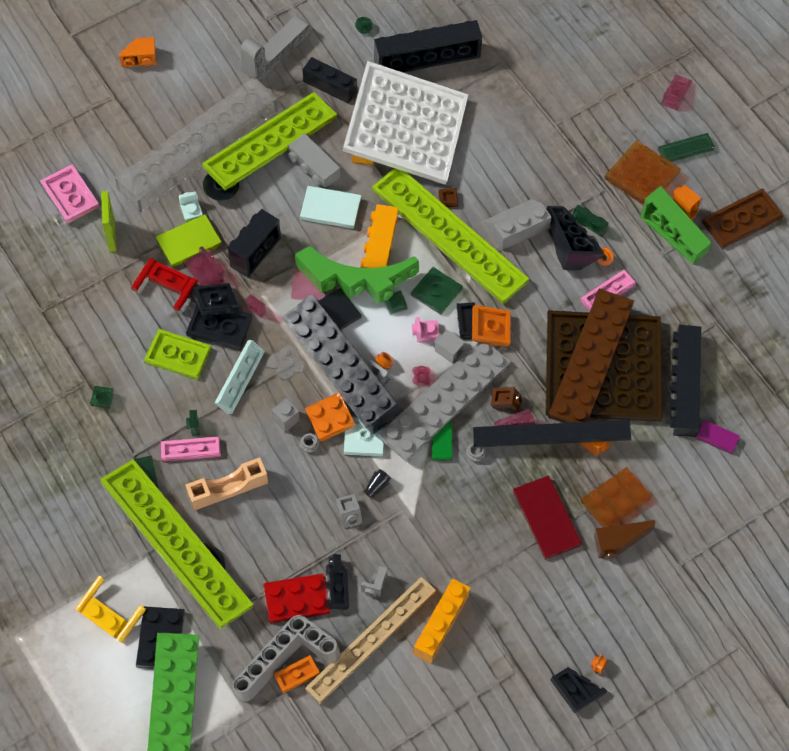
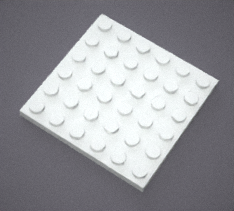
M367 61L342 151L446 185L468 94Z

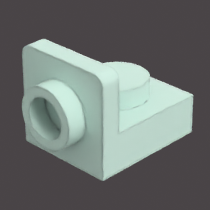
M196 191L179 195L180 207L185 223L203 215Z

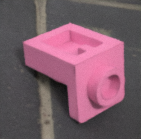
M415 317V324H412V334L416 335L417 342L434 341L439 335L438 320L420 321L419 317Z

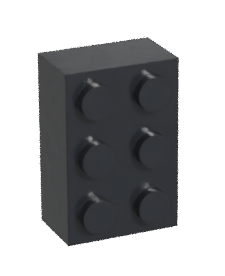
M263 209L257 214L255 213L251 217L250 223L246 227L244 226L240 230L239 236L228 245L230 267L249 278L280 241V220Z

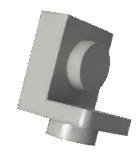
M355 494L335 499L344 528L363 523L361 510Z
M379 566L378 573L374 572L371 583L362 581L361 591L365 595L381 597L388 576L387 568Z

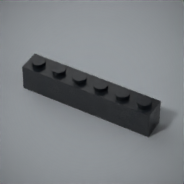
M679 324L677 331L673 332L672 342L676 343L672 350V359H675V365H672L671 376H675V380L671 384V393H674V399H671L670 410L674 411V414L670 418V428H673V435L696 437L699 431L702 326Z

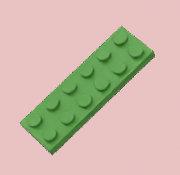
M157 633L147 751H191L199 635Z

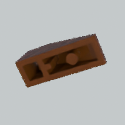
M655 520L596 528L594 539L598 557H605V559L616 557V555H619L652 532Z

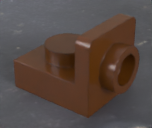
M515 387L493 388L491 399L493 409L512 408L514 412H519L523 399Z

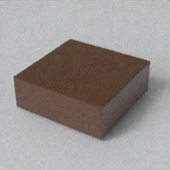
M457 188L438 190L439 201L447 208L458 207Z

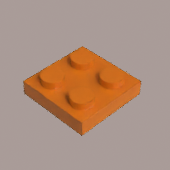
M474 305L472 308V341L509 347L511 311Z
M339 392L304 408L320 442L356 426Z

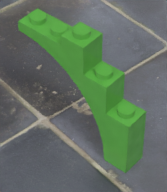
M311 246L295 254L296 266L321 294L338 285L350 299L366 290L378 304L390 299L394 295V287L401 285L402 282L419 273V260L415 256L390 266L358 268L334 262L319 254Z

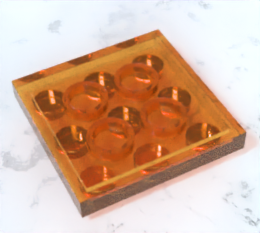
M636 140L606 173L604 179L644 205L645 198L660 186L665 190L680 173L681 168Z

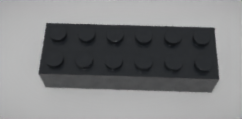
M466 21L374 39L375 64L403 73L478 59L481 57L482 34L478 21Z

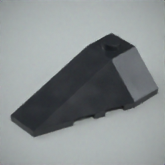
M547 206L546 209L551 216L550 227L556 254L563 270L580 271L603 257L604 254L598 242L594 238H589L587 230L580 228L576 224V219L564 206Z

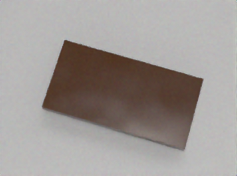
M762 188L704 217L702 223L723 249L782 219L783 214Z

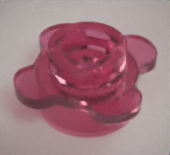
M418 366L412 369L414 374L412 382L414 384H429L431 382L429 377L431 369L429 367Z

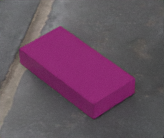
M704 420L696 439L732 454L740 435Z

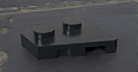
M569 667L550 679L574 713L607 693L604 687L600 689L590 683V679L580 676Z

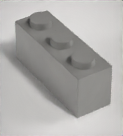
M305 133L288 145L290 160L294 163L296 162L305 174H309L317 186L320 185L326 189L340 178V167Z

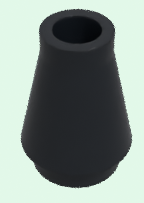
M381 469L377 472L374 471L363 492L373 499L376 494L390 484L391 477Z

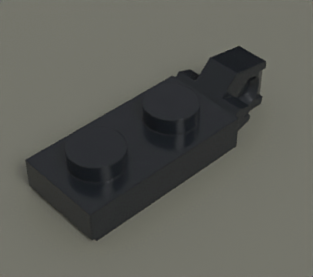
M333 554L329 557V564L326 565L327 609L347 610L349 608L347 569L341 566L340 554Z

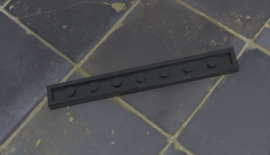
M630 420L473 427L474 447L631 441Z

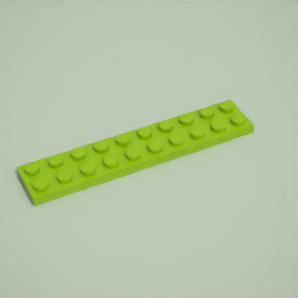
M394 168L372 186L374 193L389 206L398 207V214L502 305L529 282V278L407 172Z
M134 459L100 479L103 487L220 630L253 608V603Z

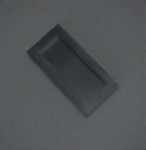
M475 302L456 303L459 336L461 339H472V308Z

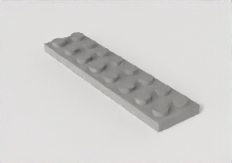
M478 342L378 434V438L407 462L450 420L458 415L510 366L511 361L490 344Z

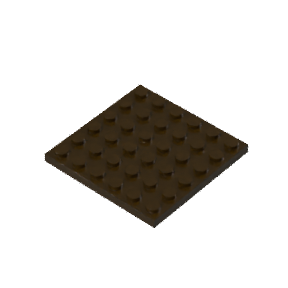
M547 311L545 415L547 416L589 312ZM629 315L590 418L661 422V316Z

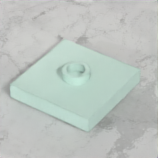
M352 417L356 426L345 431L344 455L383 456V442L378 438V434L384 427L373 435L365 428L358 417Z

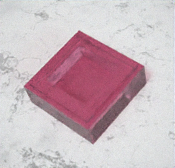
M250 294L246 298L247 308L259 317H263L266 313L265 304Z

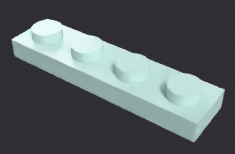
M253 340L247 341L214 403L227 414L233 413L265 352Z

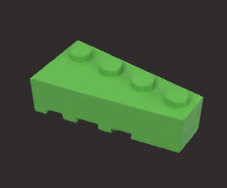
M661 186L645 198L640 218L694 265L709 252L711 246L709 238L702 233Z

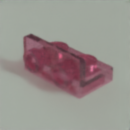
M203 246L199 248V254L184 262L185 267L198 280L200 286L220 284L224 281L223 273L225 271L220 263L217 264L212 253L209 250L206 251Z

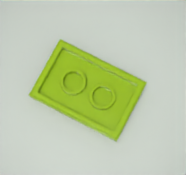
M101 191L104 233L109 252H116V226L111 199L108 191Z
M202 215L156 236V241L172 268L222 246L220 238L206 215Z
M158 329L144 359V363L198 380L212 350V346Z

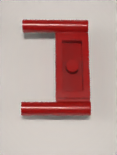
M150 258L132 284L131 289L137 292L145 278L148 277L150 281L180 294L179 299L173 306L174 310L180 311L193 291V287L197 285L198 280Z

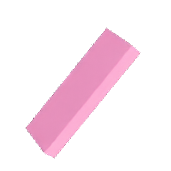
M623 270L583 296L580 301L590 311L599 288L621 296L633 288L636 282Z
M219 436L161 441L162 462L221 457Z

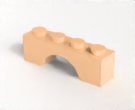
M259 457L241 464L235 472L226 477L215 480L202 478L185 486L195 511L268 484V477Z

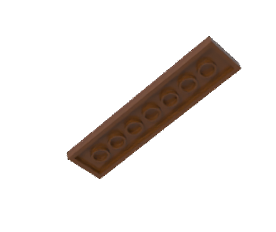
M600 288L598 289L548 418L562 423L588 422L634 305V300Z

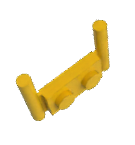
M99 575L75 609L123 643L146 611V608L139 605L129 621L125 620L94 597L105 581Z

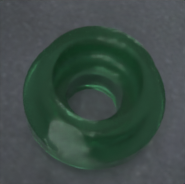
M360 17L356 20L355 27L359 33L366 34L372 29V21L367 17Z

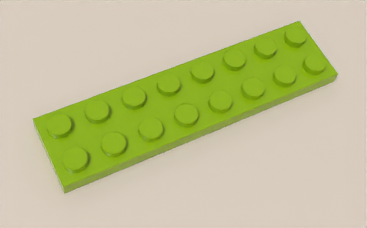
M313 92L203 162L202 167L226 191L286 152L288 145L304 133L309 137L337 119V113Z

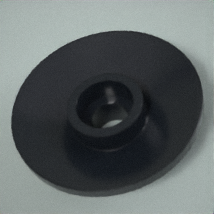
M207 174L203 180V190L208 197L214 200H228L237 194L239 182L225 191L224 189H219L222 187Z

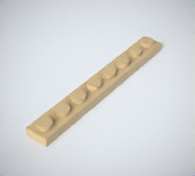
M420 577L340 654V658L336 662L327 666L305 690L321 704L436 593V590L425 579Z

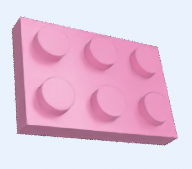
M73 164L40 180L41 185L67 224L100 207Z

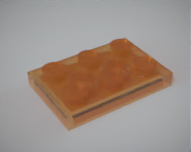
M626 467L584 496L580 502L603 528L614 526L649 501L652 496Z

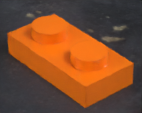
M311 655L273 675L284 694L317 677L320 672Z

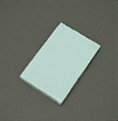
M308 186L300 220L354 229L361 195Z

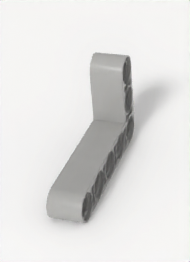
M296 15L264 46H261L251 38H247L241 46L243 73L256 82L261 81L310 33L312 25Z
M301 615L293 616L234 680L233 688L238 698L242 701L253 699L274 676L273 674L287 662L301 645H304L327 663L336 662L341 654L337 642ZM333 648L332 651L326 652L328 649Z

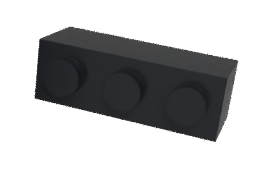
M313 57L309 59L302 69L304 83L347 104L357 93L356 78Z

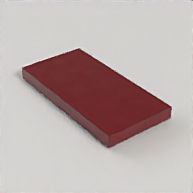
M549 475L513 489L514 496L545 560L582 545Z

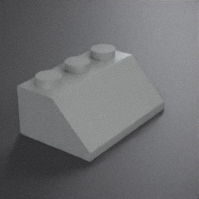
M531 199L484 220V223L500 249L503 250L550 229L551 216L543 203Z

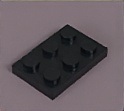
M196 305L186 331V336L241 350L252 321V315L239 311L201 316L198 305Z
M144 606L146 611L142 615L136 668L154 669L157 633L182 634L184 609Z

